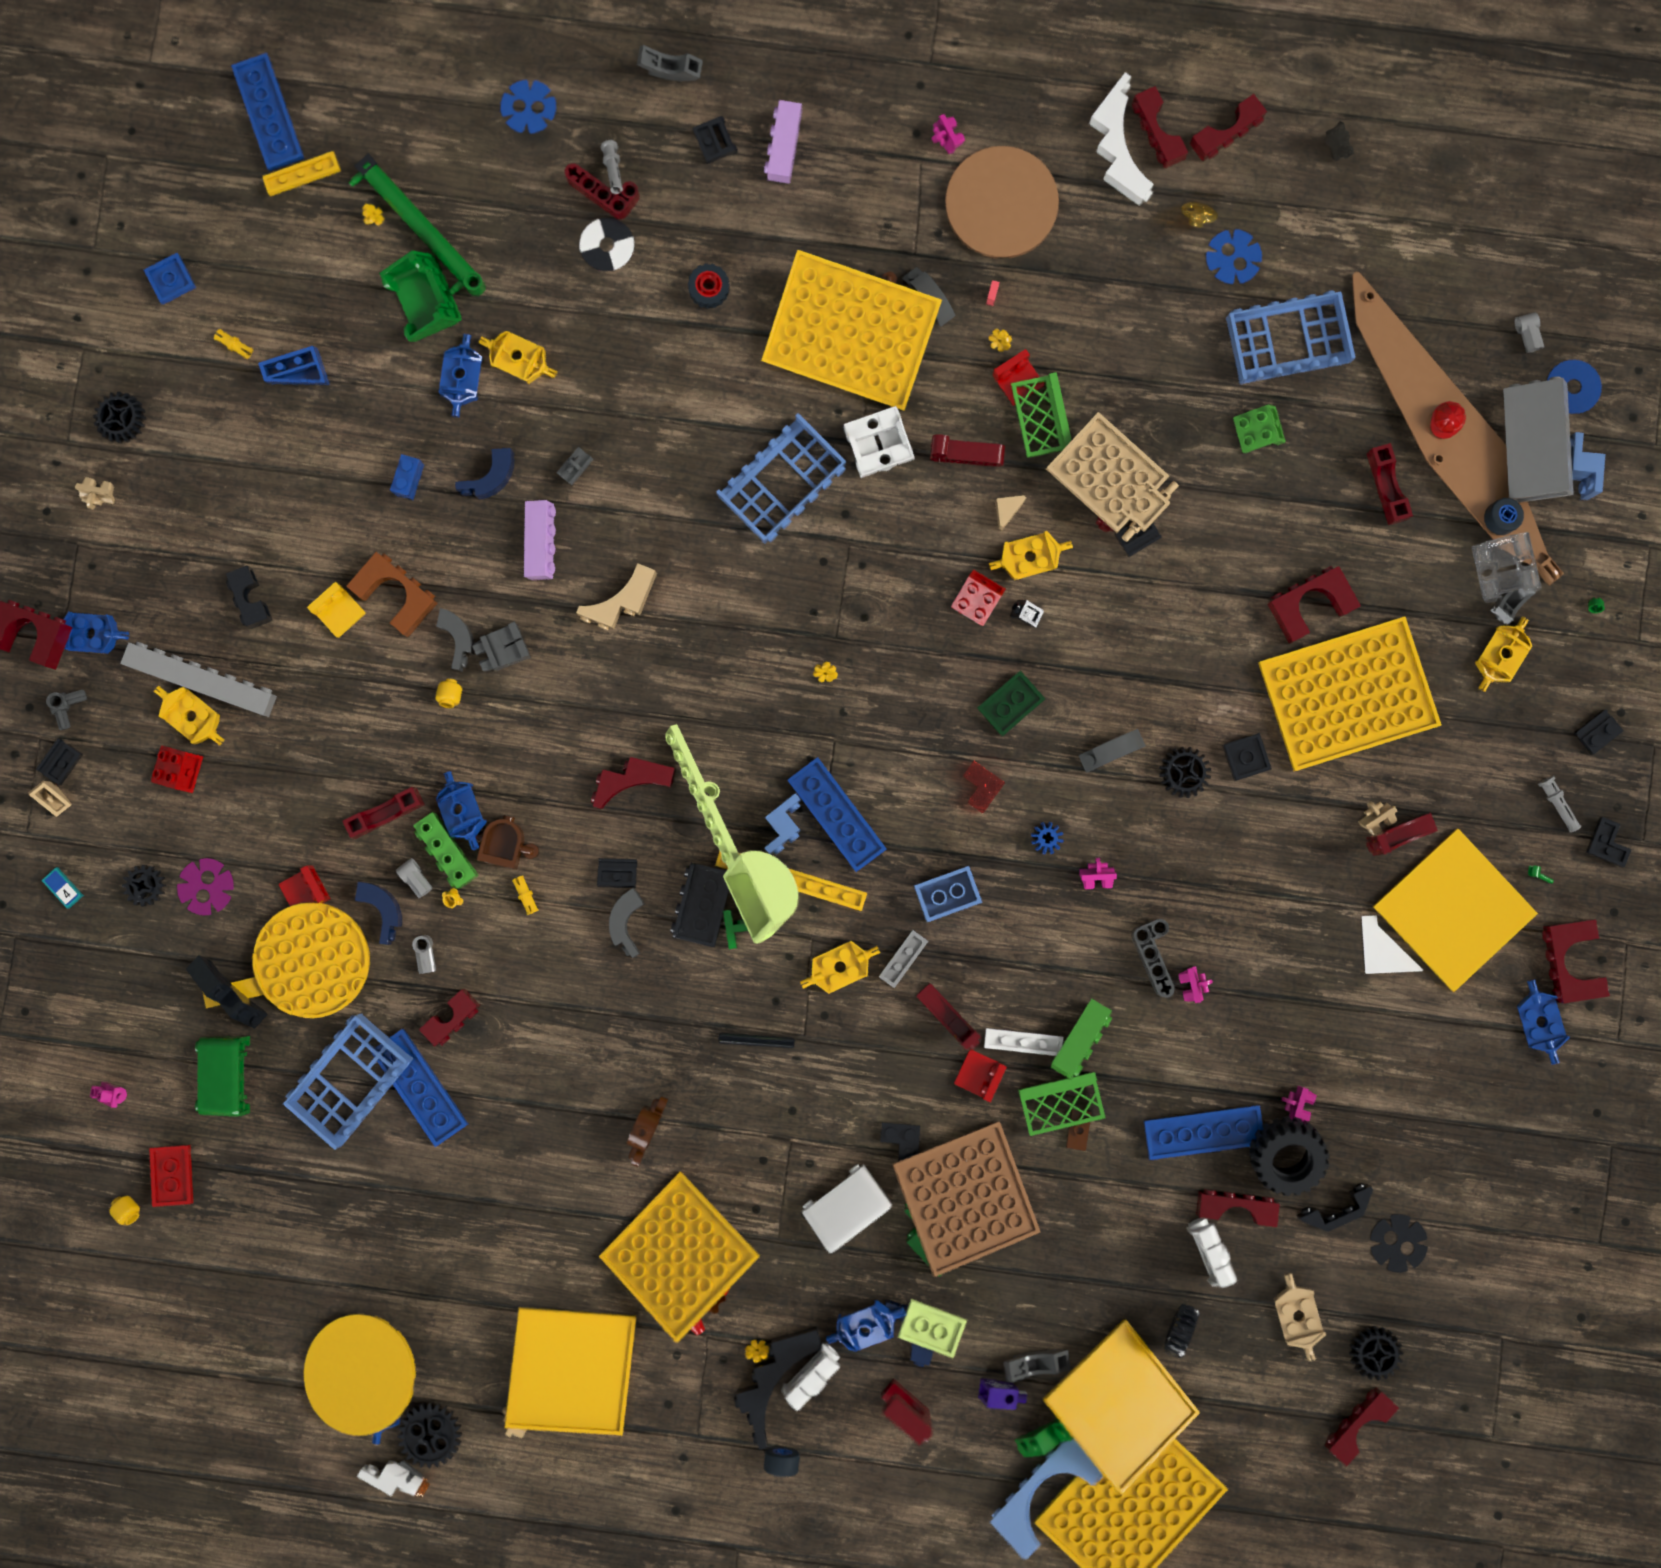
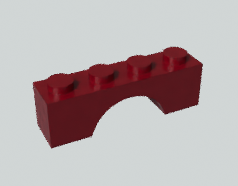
M1156 86L1136 94L1132 102V108L1134 113L1140 117V125L1149 136L1150 146L1154 147L1157 152L1158 162L1163 164L1164 169L1185 160L1188 151L1181 136L1166 134L1158 126L1156 116L1164 102Z
M1252 94L1238 104L1235 110L1236 124L1227 130H1216L1207 126L1192 137L1190 145L1202 161L1207 158L1212 159L1219 153L1218 150L1223 147L1225 149L1233 144L1235 138L1238 136L1242 138L1249 132L1252 126L1257 127L1263 123L1267 110L1255 94Z
M1389 443L1372 448L1366 454L1388 526L1406 521L1413 516L1408 498L1403 495L1397 482L1395 472L1396 458L1392 445Z
M410 787L394 795L387 802L372 809L359 812L342 822L350 838L357 839L425 806L418 789Z
M1204 1189V1192L1198 1191L1196 1215L1199 1218L1219 1220L1221 1215L1229 1208L1243 1207L1248 1209L1253 1221L1257 1225L1277 1227L1280 1204L1274 1201L1273 1197L1262 1196V1199H1257L1255 1195L1243 1194V1197L1235 1196L1236 1193L1224 1191L1223 1194H1217L1216 1190Z
M1377 1387L1367 1393L1366 1399L1354 1407L1352 1415L1348 1419H1344L1339 1425L1340 1428L1326 1439V1448L1346 1467L1360 1453L1356 1437L1361 1426L1372 1420L1387 1423L1399 1409Z

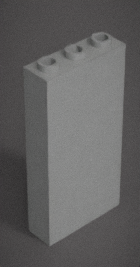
M1551 377L1548 381L1534 380L1530 381L1529 384H1512L1508 388H1503L1509 498L1522 503L1574 495L1567 382L1561 377Z

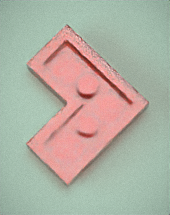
M976 761L972 762L962 776L978 787L967 804L981 814L985 812L1005 784L1004 781Z

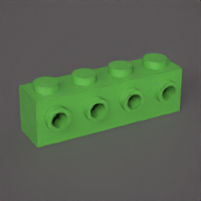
M432 812L413 825L416 829L414 831L415 835L420 841L423 839L426 843V851L430 856H435L437 867L440 871L446 872L448 875L446 879L453 888L461 889L479 876L457 842L449 836L447 828L437 813Z
M1091 999L1052 1062L1051 1068L1071 1080L1074 1075L1078 1077L1083 1068L1081 1063L1084 1059H1089L1093 1052L1091 1049L1094 1043L1098 1044L1103 1035L1100 1033L1103 1027L1107 1028L1113 1019L1110 1017L1112 1010Z

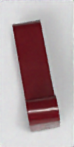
M571 163L564 170L570 186L616 219L627 217L640 199L637 185L634 182H625L622 185L623 191H620L619 194H613L608 186L577 164ZM589 183H590V184H593V187H592V188H590V189H586V188H585V186H586L587 184H589ZM630 190L635 191L631 196L626 195ZM604 194L609 195L605 200L600 199V196ZM618 205L624 206L623 209L619 211L615 210V207Z
M942 434L932 436L930 460L994 467L1004 465V445L949 440V436Z

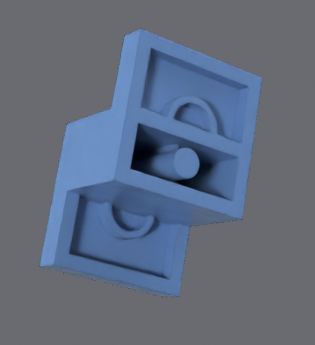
M1575 432L1570 436L1573 480L1581 481L1578 488L1579 493H1581L1580 499L1589 500L1603 492L1605 454L1582 452L1584 433Z
M796 793L765 817L779 834V837L765 847L770 855L773 853L777 855L784 849L783 845L786 842L792 843L800 837L798 835L800 829L787 814L789 811L793 813L800 807L799 803L801 800Z

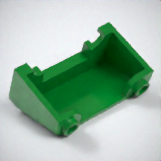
M412 250L379 273L383 286L397 293L409 321L404 326V335L408 341H419L454 326L461 321V314L453 296L448 292L450 290L438 261L433 255Z
M250 1036L200 1037L199 1041H196L195 1051L198 1053V1095L195 1102V1110L198 1111L199 1115L243 1116L250 1113V1104L244 1102V1099H247V1095H244V1056H247V1052H244L245 1046H250Z

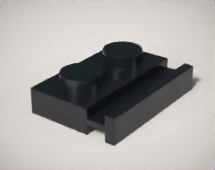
M1154 523L1145 532L1140 530L1138 534L1135 533L1128 542L1124 541L1122 536L1130 528L1129 525L1114 534L1123 550L1127 553L1128 558L1162 538Z
M1604 709L1574 732V734L1578 736L1588 752L1593 755L1624 730L1609 715L1607 709Z
M58 738L36 770L55 784L61 786L83 754Z
M599 858L597 887L636 888L637 859Z

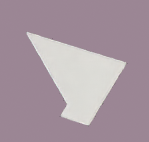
M1377 915L1362 916L1366 974L1423 971L1378 926Z

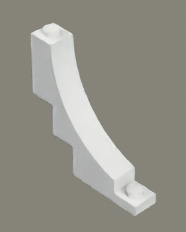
M1125 72L1092 115L1090 125L1105 135L1098 145L1096 152L1113 163L1107 170L1103 180L1140 206L1143 201L1147 202L1153 194L1151 189L1154 184L1136 167L1125 143L1123 117L1128 100L1125 94L1131 86L1129 84L1131 76Z

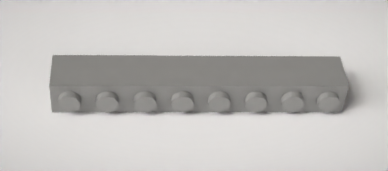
M136 642L135 645L128 643L120 664L260 715L270 716L277 697L271 694L272 690L262 686L260 690L253 688L254 683L245 680L242 683L237 682V677L226 673L224 677L218 675V670L207 667V670L201 669V664L190 661L189 664L182 662V657L173 654L170 658L165 656V651L154 648L153 651L148 650V645Z

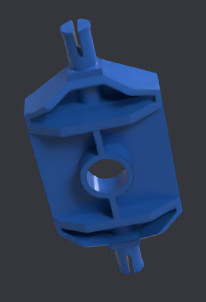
M463 334L462 345L460 344V346L450 348L444 352L439 393L453 405L451 414L453 417H459L462 405L478 400L477 390L481 362L484 359L470 348L471 335ZM459 369L465 371L462 378L455 377V373Z
M68 612L63 619L66 620L65 625L73 627L64 650L108 654L114 648L117 640L129 639V632L118 631L117 623L111 615ZM94 629L95 635L90 639L88 632Z
M448 771L443 774L447 784H445V787L436 797L438 807L449 836L451 838L468 840L471 850H476V848H479L476 835H478L487 821L483 819L471 788L473 784L454 781L452 772ZM457 805H461L462 811L456 815L455 808Z
M1536 980L1527 981L1530 993L1520 1001L1517 1008L1529 1048L1543 1050L1548 1053L1552 1065L1560 1063L1557 1049L1570 1037L1566 1035L1555 1000L1558 996L1540 993ZM1540 1016L1545 1019V1024L1542 1027H1539L1536 1023L1537 1018Z
M875 1300L873 1306L841 1317V1314H839L837 1332L826 1336L828 1344L836 1341L842 1342L848 1350L856 1352L893 1338L895 1321L897 1318L906 1316V1311L903 1307L891 1311L885 1305ZM867 1327L869 1328L870 1332L865 1333L861 1331L860 1328Z

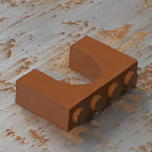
M375 552L346 587L359 598L366 601L383 582L390 580L401 582L406 590V602L403 608L391 620L390 624L404 636L409 637L438 604L433 600L436 596L427 589L425 592L420 589L419 586L421 584L413 577L411 579L405 576L407 572L399 565L394 567L391 564L392 559L385 553L380 555L378 552Z

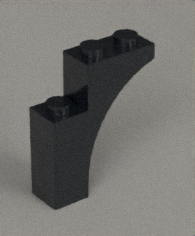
M198 955L186 968L205 996L220 1003L229 1017L255 1029L268 1015L264 1009L235 988L212 961Z

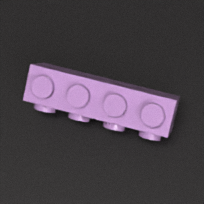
M779 100L778 107L774 108L773 118L776 119V123L771 126L770 137H773V141L768 145L767 155H770L769 162L766 161L764 173H767L768 180L790 184L802 115L801 103Z
M547 500L525 501L524 577L530 580L553 579V573L555 572V565L553 563L555 545L553 543L556 532L554 526L556 509L554 504Z

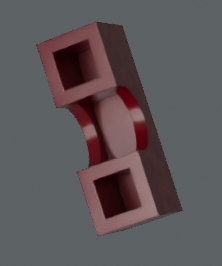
M461 989L447 1002L454 1012L450 1022H444L436 1015L419 1029L434 1047L439 1044L443 1046L450 1040L449 1035L453 1031L457 1033L465 1025L463 1022L467 1018L472 1019L479 1012L477 1008L481 1005L466 989Z

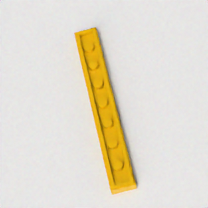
M719 851L715 866L728 870ZM789 869L796 882L798 892L862 911L867 896L866 892Z

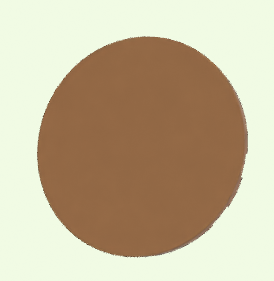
M1009 146L986 148L965 159L952 175L946 194V214L955 235L969 249H973L983 256L991 258H1013L1026 254L1036 248L1051 231L1059 206L1057 186L1047 167L1029 152Z

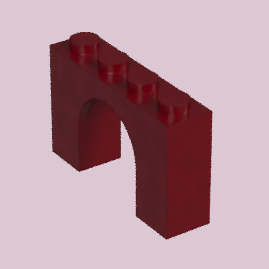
M1330 566L1321 571L1322 575L1318 577L1312 575L1305 579V584L1299 586L1297 583L1288 588V593L1283 595L1280 592L1271 597L1272 601L1268 603V606L1289 644L1310 633L1299 611V602L1304 593L1317 591L1326 595L1339 618L1361 606L1339 566L1334 569Z
M8 600L7 603L0 601V650L10 653L20 628L27 623L33 622L37 629V640L29 661L56 670L73 627L65 625L66 620L54 617V620L50 619L51 615L39 611L38 614H35V609L25 605L23 608H19L20 604L11 600Z
M1596 919L1543 926L1542 937L1544 942H1546V958L1551 968L1549 969V976L1554 985L1552 994L1558 996L1555 999L1556 1002L1564 1004L1609 997L1606 977L1598 976L1576 979L1568 973L1564 963L1566 951L1571 945L1581 941L1599 939Z
M893 1378L881 1392V1398L886 1402L882 1408V1413L920 1446L923 1441L926 1443L933 1434L930 1411Z

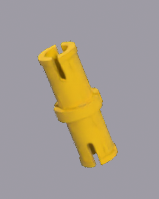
M221 329L217 330L216 333L220 334L222 338L215 334L214 340L227 346L228 350L235 351L246 359L250 358L251 355L244 351L246 350L252 354L253 348L240 342L239 338L232 337Z
M524 876L513 879L512 882L519 894L518 899L522 901L527 915L539 911L532 897L533 892L529 890Z

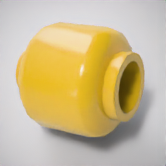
M446 679V681L440 682L437 687L436 701L441 707L454 708V706L460 703L462 687L454 679Z
M119 1196L112 1201L109 1213L118 1224L130 1225L138 1219L140 1207L130 1196Z

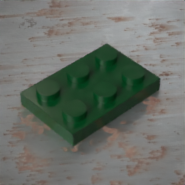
M1020 670L977 709L999 735L1003 737L1041 704L1045 698Z

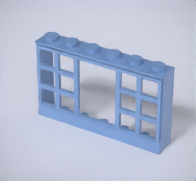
M1328 291L1321 296L1312 294L1300 300L1291 298L1285 303L1276 301L1269 303L1268 306L1261 307L1260 305L1250 307L1249 310L1243 311L1242 309H1235L1226 318L1239 384L1347 364L1355 359L1341 292ZM1334 304L1337 317L1324 319L1321 306ZM1316 307L1319 320L1306 322L1304 309ZM1299 311L1309 358L1276 364L1267 317ZM1262 318L1265 331L1252 333L1249 320ZM1245 321L1247 334L1238 336L1236 323ZM1338 321L1340 334L1327 336L1325 323ZM1320 324L1323 337L1310 340L1307 327ZM1266 335L1268 348L1255 350L1253 337ZM1248 338L1251 351L1242 353L1239 340ZM1341 338L1344 351L1331 354L1328 341ZM1324 342L1327 355L1313 357L1311 344ZM1269 352L1272 365L1259 368L1256 355ZM1252 356L1255 369L1245 370L1243 357Z
M799 413L795 415L796 420L790 426L786 425L782 429L780 436L776 439L773 438L768 443L769 446L762 453L758 452L755 455L753 462L749 465L746 464L741 469L742 472L735 479L731 478L728 481V486L725 489L716 492L717 496L764 544L767 541L772 542L778 536L777 532L781 528L785 529L792 522L790 519L795 514L799 516L805 510L804 506L808 502L812 503L819 496L817 493L822 488L824 490L827 489L832 483L831 480L836 475L839 477L846 470V461ZM804 429L814 438L805 448L795 439ZM791 441L801 450L792 460L782 452ZM816 442L826 450L818 460L808 452ZM778 454L813 488L790 512L755 478ZM803 454L814 463L804 473L794 464ZM829 454L839 463L830 473L820 465ZM816 467L826 476L817 486L807 477ZM751 480L761 489L752 499L742 490ZM738 492L748 501L740 510L730 501ZM763 493L773 501L765 511L755 503ZM751 505L761 514L753 523L743 514ZM776 505L786 514L777 524L767 515ZM763 518L773 526L766 535L756 527Z
M362 1013L356 1016L352 1015L345 1024L347 1026L345 1029L337 1032L332 1045L329 1044L321 1052L323 1056L319 1060L316 1059L309 1068L311 1070L309 1073L304 1074L298 1080L299 1085L296 1089L293 1088L286 1095L287 1100L283 1103L284 1106L334 1150L340 1148L414 1059L363 1016ZM359 1025L370 1033L366 1040L355 1032ZM351 1035L362 1043L354 1054L344 1046V1043ZM373 1037L383 1045L379 1052L369 1044ZM365 1047L376 1055L368 1066L357 1057ZM340 1049L378 1081L358 1107L320 1075ZM387 1049L397 1057L393 1064L382 1055ZM378 1059L389 1067L382 1078L371 1069ZM316 1078L326 1086V1089L319 1097L309 1089V1086ZM329 1090L340 1098L333 1109L322 1100ZM304 1092L315 1100L308 1111L297 1102ZM343 1102L354 1110L346 1121L336 1113ZM318 1104L329 1112L322 1122H319L311 1114ZM332 1116L343 1124L335 1135L324 1126Z

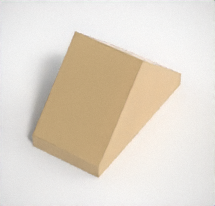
M1024 495L996 499L995 505L999 530L1002 531L1023 505L1026 500Z
M42 781L28 792L33 799L56 817L71 806V802L54 782Z

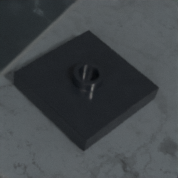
M1260 733L1222 745L1234 781L1272 769Z

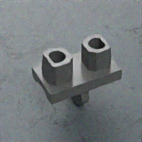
M578 447L557 474L572 486L594 459Z

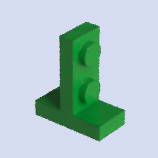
M732 910L723 911L729 949L738 948L735 933L748 931L744 920H738L737 925H734Z

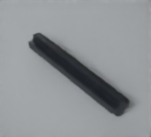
M719 1033L718 1042L722 1044L794 1048L795 1039L789 1037Z

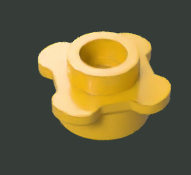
M452 888L449 892L444 891L442 893L443 903L446 907L453 909L456 905L463 904V899L460 898L457 889Z

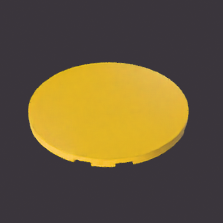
M308 902L287 907L275 914L266 923L256 939L252 955V965L258 987L263 995L278 1009L298 1017L319 1018L336 1013L357 997L367 980L370 967V952L363 931L347 913L328 904Z
M352 1314L339 1318L319 1332L308 1350L304 1365V1383L308 1399L317 1415L327 1425L339 1432L362 1436L387 1428L400 1417L408 1406L414 1392L413 1386L416 1371L412 1351L403 1335L392 1327L389 1322L380 1317Z

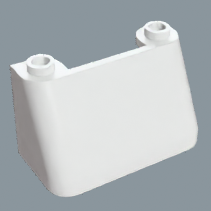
M857 1164L851 1168L848 1178L818 1201L813 1202L811 1199L802 1206L804 1208L802 1214L829 1253L837 1250L892 1207L891 1200L864 1164L861 1166Z

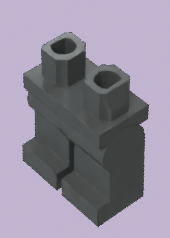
M515 621L502 629L480 637L481 641L472 645L476 655L486 652L488 656L487 659L479 661L484 672L493 669L498 671L531 658Z

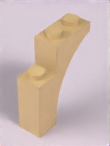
M637 563L629 582L614 597L600 604L579 606L576 613L581 616L580 620L589 624L591 621L596 622L598 627L608 631L609 628H615L622 609L628 615H640L657 575L656 571Z

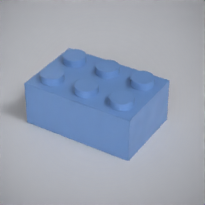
M969 866L914 886L926 922L982 903Z

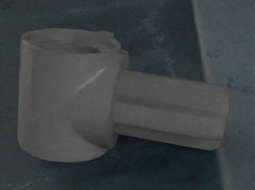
M79 690L69 694L53 692L47 696L46 704L50 707L51 714L55 715L60 730H66L71 727L67 715L70 705L87 700V695L84 690ZM57 699H61V704L54 707V702Z

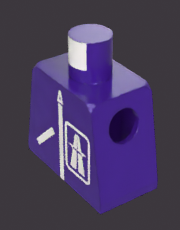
M981 1378L978 1398L987 1408L1015 1410L1017 1403H1026L1027 1392L1019 1391L1011 1382Z

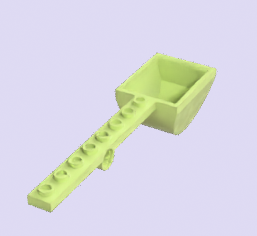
M672 725L665 734L666 742L673 750L674 759L679 763L682 776L686 778L689 784L690 793L694 795L697 801L698 810L702 812L705 824L713 835V841L721 852V858L728 867L723 878L753 942L756 944L770 938L794 913L798 903V889L794 877L780 860L768 853L748 851L740 855L738 854L714 803L720 793L719 787L713 782H704L678 725Z

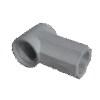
M1534 312L1516 317L1515 328L1522 336L1526 352L1532 353L1544 348L1539 330V315Z
M410 858L399 866L396 872L405 883H408L417 897L421 898L429 893L433 887L421 873L422 870L416 861Z
M428 935L416 937L413 940L412 946L415 950L419 974L436 971L432 938ZM420 939H424L427 942L425 949L419 947L418 942Z

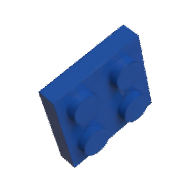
M178 253L144 269L162 305L196 288Z

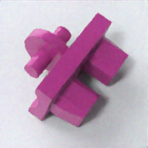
M945 114L940 115L939 120L933 125L935 135L932 137L933 143L939 142L941 147L944 146L949 155L954 153L956 148L963 144L965 138L960 132L954 133L953 129L957 126L954 117L946 118Z
M1099 857L1095 858V863H1088V869H1079L1084 889L1095 888V880H1101L1102 888H1113L1114 879H1117L1114 867L1108 868V863H1101Z
M1196 966L1179 973L1180 983L1190 982L1192 988L1183 991L1184 1001H1195V1003L1203 1001L1202 989L1203 993L1209 992L1208 985L1213 983L1212 979L1206 980L1205 973L1199 974L1201 981H1199Z
M102 1082L101 1086L92 1085L90 1097L97 1098V1101L109 1107L117 1108V1104L122 1103L126 1099L127 1092L122 1087L115 1086L109 1082Z
M1298 1086L1296 1093L1290 1091L1288 1098L1282 1097L1281 1101L1287 1102L1285 1110L1290 1111L1289 1117L1291 1120L1297 1117L1301 1118L1302 1122H1309L1311 1112L1303 1110L1305 1102L1313 1105L1317 1095L1308 1091L1309 1089Z

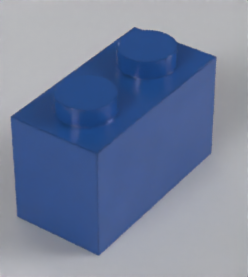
M401 454L390 491L396 496L413 500L424 464L419 459Z

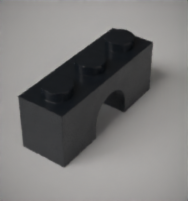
M246 565L226 573L228 579L226 584L234 594V605L241 612V615H239L241 623L250 629H254L273 621L265 602L261 600L255 603L249 602V592L259 586L253 568Z

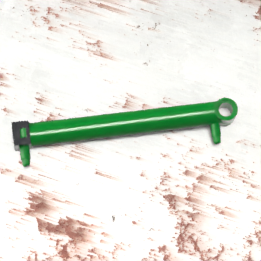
M369 154L354 165L358 173L352 177L349 184L353 187L363 178L370 183L458 279L448 291L451 295H454L463 287L473 296H480L484 293L486 287L481 276L433 226ZM472 282H479L476 287H470Z

